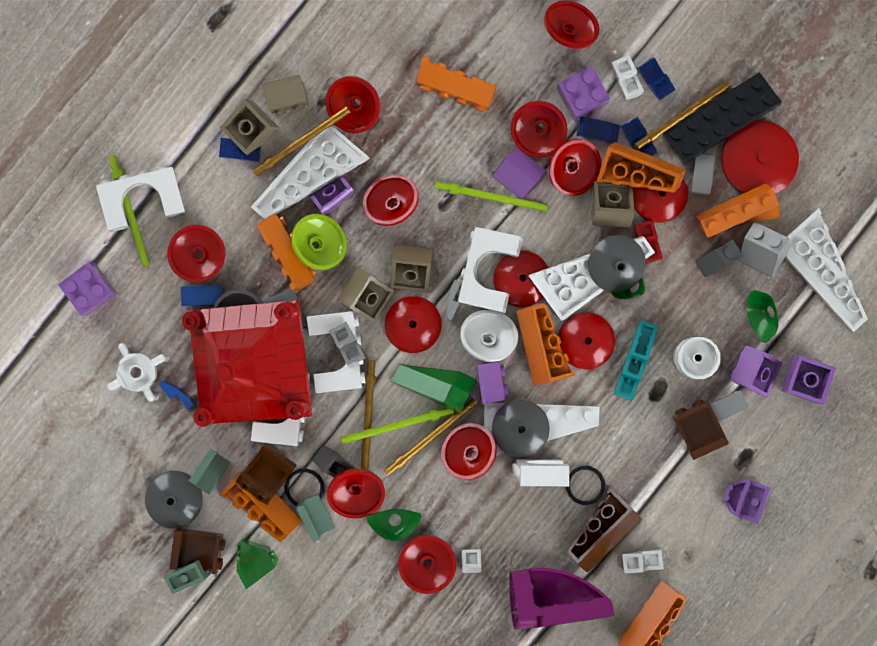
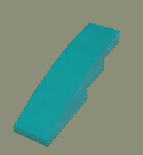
M643 320L639 321L613 395L629 401L634 399L645 364L650 356L658 326Z

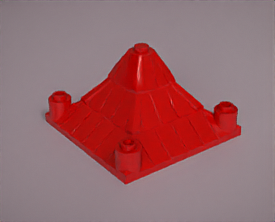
M299 300L189 310L183 315L182 324L185 329L190 330L199 398V409L194 413V421L198 426L205 427L217 423L283 418L298 420L302 417L312 416Z

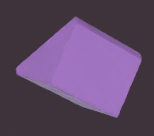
M516 147L504 160L493 177L518 198L524 199L546 170Z
M340 176L309 196L323 215H327L354 195L355 192L344 177Z

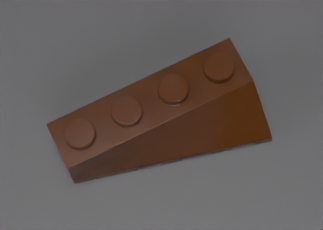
M611 487L607 490L605 499L601 500L597 505L598 509L593 517L590 516L587 520L585 529L579 532L567 550L571 558L587 573L642 519Z

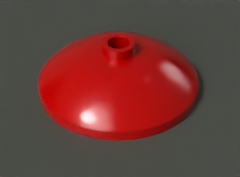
M573 1L555 2L548 7L544 15V25L547 32L556 42L565 47L573 49L587 48L598 38L600 28L596 17L589 9Z
M357 76L342 77L329 87L326 94L325 105L329 117L346 106L351 112L335 123L339 129L357 134L369 130L377 122L381 110L380 99L375 88L365 79ZM356 99L360 101V105L356 103Z
M541 100L530 101L522 105L512 118V139L523 153L531 157H549L566 141L568 132L566 119L562 112L549 102ZM539 124H544L545 129H541Z
M571 139L561 144L555 150L549 162L548 172L553 187L558 192L567 196H579L589 191L593 187L594 181H597L602 164L599 151L592 143L583 139Z
M398 174L387 175L376 180L367 189L363 198V209L366 216L373 223L381 226H393L405 221L413 214L419 202V192L415 183L410 178Z
M682 179L680 187L674 193L664 191V196L658 194L659 190L633 187L635 211L647 221L653 220V223H664L676 218L683 211L687 203L688 189L684 179Z
M189 225L180 229L170 240L167 250L168 262L173 272L180 278L195 283L205 282L215 277L222 269L226 257L225 246L221 237L214 230L203 225ZM198 251L202 252V256L200 258L196 257V253Z
M520 250L519 257L505 255L498 262L494 271L493 283L495 290L508 293L510 295L508 304L511 306H532L542 300L543 295L528 275L547 269L548 266L539 255L530 251ZM525 275L526 281H520L519 276Z
M408 296L401 298L390 307L385 317V332L389 341L403 352H423L435 344L441 333L442 322L437 308L430 301L422 297ZM411 321H415L417 323L415 328H411L409 326V323Z
M583 312L571 316L563 323L558 334L562 342L560 347L563 354L566 353L569 359L567 362L579 369H594L603 365L614 351V331L607 320L595 313ZM586 337L591 338V343L589 345L585 343Z
M475 423L460 425L448 434L443 443L441 452L443 465L452 476L460 480L480 478L494 464L497 454L496 441L492 433L482 425ZM476 452V456L472 458V454Z
M350 469L341 472L333 478L327 489V500L330 507L337 514L346 518H363L373 514L381 507L385 498V488L382 480L375 473L365 469Z
M432 535L416 537L409 541L400 553L398 561L399 573L404 583L418 593L433 594L439 592L450 584L455 575V554L450 545L439 537ZM429 559L431 564L425 565L424 560Z

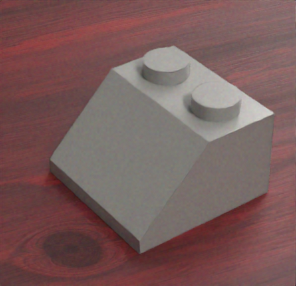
M754 222L744 238L741 248L743 256L738 261L773 278L792 246L791 241L788 237Z

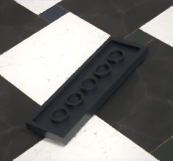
M759 72L664 132L663 137L683 165L775 109L781 105L782 101Z

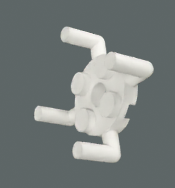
M128 343L119 344L118 348L123 358L118 365L117 379L107 385L108 390H118L122 386L134 392L143 391L148 401L158 400L159 395L152 393L149 387L157 378L156 366L162 362L169 361V355L160 354L151 359L142 353L130 354L131 345ZM134 367L141 369V375L138 378L132 375Z

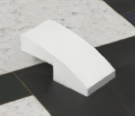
M630 55L613 61L612 67L625 100L627 101L644 94V90L636 75L637 70Z
M662 549L622 554L624 573L664 569Z

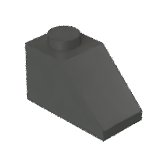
M732 239L697 259L696 263L704 276L707 277L743 255Z
M325 445L321 447L312 459L323 472L333 478L346 470L357 469Z

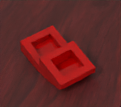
M653 220L634 225L636 238L645 237L655 252L645 259L646 264L662 260L663 256Z

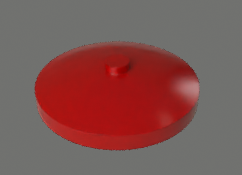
M754 121L728 137L721 154V166L727 181L742 194L765 183L773 188L775 194L782 191L795 177L799 165L798 148L793 137L783 127L769 121Z

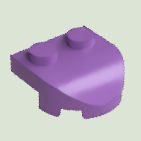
M738 480L730 484L725 492L726 505L733 515L759 524L771 488L751 480Z

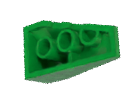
M399 364L391 382L461 414L476 379L460 371Z
M242 539L237 543V547L240 550L237 551L239 559L237 560L236 571L245 589H247L277 566L276 561H278V557L275 551H271L268 546Z

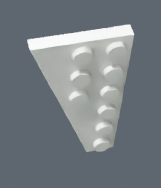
M330 126L312 138L251 208L264 219L275 213L279 214L370 158L336 128Z
M818 208L786 236L790 239L792 246L784 258L851 332H854L868 318L859 298H857L854 292L853 284L847 276L846 268L835 243L829 235V229L822 219V213Z
M641 236L633 239L641 246L645 259L655 253L645 237ZM590 254L528 275L561 321L604 291L594 283L589 274L588 259ZM619 263L617 268L621 269L623 267V263Z
M491 402L484 404L483 427L491 433L494 416L506 403ZM537 404L545 412L549 421L550 432L547 441L599 426V406ZM520 426L518 428L519 433H523L525 431L524 426ZM497 446L496 456L504 454V452Z

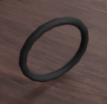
M580 466L569 474V487L566 486V490L574 502L581 505H590L602 497L605 491V480L596 468ZM580 470L595 472L601 481L599 494L590 501L577 499L570 490L571 478Z
M308 468L298 469L287 478L285 494L288 500L295 506H297L298 502L291 497L289 484L291 479L299 473L307 472L313 474L320 483L319 496L322 498L324 482L315 471Z

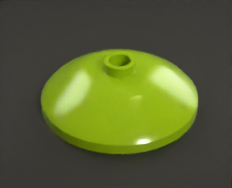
M310 214L302 218L293 229L291 238L293 250L298 259L306 266L315 270H328L338 265L344 258L347 249L346 237L340 225L332 218L322 214Z

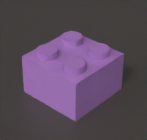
M593 65L559 82L556 87L573 121L606 105L610 100Z
M87 262L58 284L81 316H88L118 294L96 263Z
M793 355L781 392L824 405L836 368L800 355Z

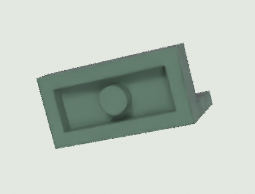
M210 449L188 481L209 495L231 462Z
M319 494L297 503L296 509L313 542L319 540L321 534L335 528Z
M198 560L167 574L163 578L171 593L175 594L205 580L212 573V569L204 571Z

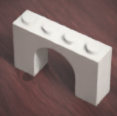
M168 165L160 166L157 168V171L153 172L143 170L138 172V175L132 177L130 174L123 175L116 181L106 179L100 181L99 185H96L109 232L129 228L123 202L126 194L137 186H148L159 193L166 218L185 214L173 167Z
M475 227V231H472L470 235L471 248L467 250L465 261H467L466 269L463 268L461 273L462 285L456 294L458 302L505 313L510 295L483 287L477 277V268L480 261L492 253L519 257L523 238Z
M354 311L308 316L309 336L330 334L329 330L347 322L358 344L361 345V336L356 332V326H359L358 315H354ZM363 360L350 367L346 363L338 371L314 374L316 393L363 388V384L366 383L365 372H361L360 366L364 364Z
M308 373V381H309V382H310V373ZM306 417L298 420L288 418L281 423L254 421L251 441L298 446L299 442L303 441L304 431L301 430V423H305Z
M516 458V463H512V475L520 486L569 487V465L563 464L562 459Z

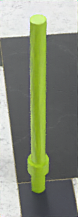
M116 155L109 156L113 180H119V177L124 175L123 170L119 167ZM127 193L123 206L142 266L150 265Z
M436 181L435 189L449 191V194L457 195L458 193L547 212L548 204L462 187L453 182L448 184Z
M448 408L429 410V413L341 436L342 444L425 421L431 420L433 422L439 420L440 417L454 413L453 410Z

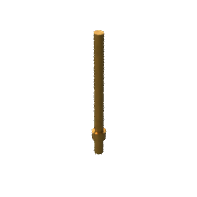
M728 81L724 82L657 129L650 130L645 134L644 138L634 144L635 148L640 150L648 143L658 140V137L729 89L731 87Z
M347 106L272 157L268 156L262 164L252 170L253 173L258 176L268 168L271 169L276 166L278 161L351 113Z
M368 360L367 375H365L366 397L363 430L371 429L374 384H376V360ZM371 437L363 438L361 469L365 470L369 469Z
M472 398L464 405L461 414L455 412L406 453L396 457L395 461L384 470L386 475L389 476L399 467L405 466L410 458L477 405L476 401Z

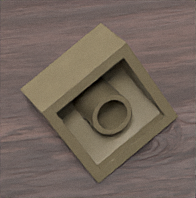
M300 75L262 84L266 101L272 114L282 115L287 113L286 110L293 108L294 110H301L305 108V105H309L304 83Z
M244 100L220 127L246 155L267 142L279 128L251 100Z
M594 181L591 210L592 225L630 228L634 216L633 187L631 185H616L609 182Z
M395 244L390 288L428 292L433 249Z
M357 268L337 300L375 323L393 295L394 290L360 268Z

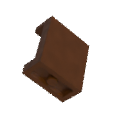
M703 399L692 403L693 407L688 409L683 407L674 412L675 415H673V420L693 460L729 444L708 400L703 401Z
M265 443L247 468L241 472L236 483L243 490L254 495L258 501L268 505L297 464L268 443Z
M177 528L174 530L169 569L178 570L199 560L204 571L212 569V574L216 575L223 567L221 551H224L226 539H223V533Z

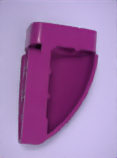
M542 567L510 571L509 573L510 607L515 630L615 616L611 600L590 582L566 571Z

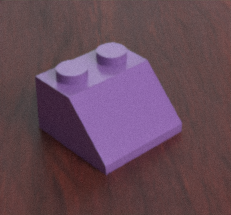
M745 345L740 353L739 361L732 371L730 381L767 397L782 362L766 352Z
M499 361L476 364L481 403L486 404L505 400L504 396L508 395L507 385L502 383V377L505 376L504 365H500Z

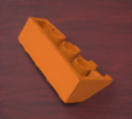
M423 57L416 81L420 90L428 93L430 91L436 92L437 96L448 99V97L453 98L460 105L465 106L467 103L472 105L473 109L480 112L489 110L496 90L495 85L474 76L469 79L467 78L468 75L460 70H453L452 72L445 64L441 62L433 64L429 62V57Z
M614 142L608 146L597 182L631 185V187H645L652 190L674 193L680 187L686 169Z
M765 183L695 215L701 232L709 238L732 227L780 218L779 203L773 188Z
M275 213L256 224L267 246L272 249L271 252L275 260L282 266V273L291 282L289 285L293 291L298 292L317 281L314 277L317 275L315 270L303 264L296 256L292 247V232L288 233L285 228L288 224L283 216L279 217Z
M546 304L516 310L533 385L574 376V370L570 369L567 363L569 361L566 353L563 354L560 343H562L560 337L554 333L553 328L555 326Z
M239 475L219 494L224 499L228 497L232 500V505L235 508L239 509L241 507L246 511L249 519L259 521L261 528L279 542L284 540L302 522L298 515L276 494L266 505L258 501L248 491L243 490L236 483Z
M661 581L655 587L654 593L649 600L644 603L643 609L638 616L633 619L632 625L627 632L622 635L618 645L662 646L660 643L665 635L668 636L671 631V621L677 619L687 598L667 583Z

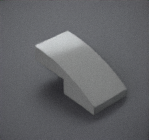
M701 154L694 158L690 193L710 195L715 155Z
M455 279L447 302V319L449 321L452 320L460 304L453 300L461 285V282Z
M347 322L329 330L349 367L366 358Z
M740 390L709 403L718 421L749 408Z

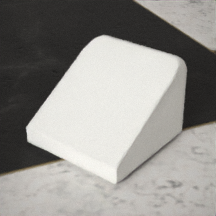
M481 549L462 550V573H480L482 568Z

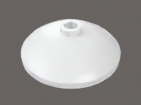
M481 310L466 318L461 327L460 339L464 349L474 358L486 362H495L507 358L515 350L518 342V331L513 321L503 313L493 310Z

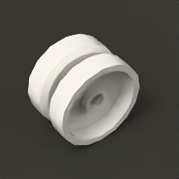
M689 337L682 340L676 346L673 353V362L676 369L683 376L691 379H705L712 376L718 370L720 352L717 345L707 338ZM699 355V359L696 361L695 356Z

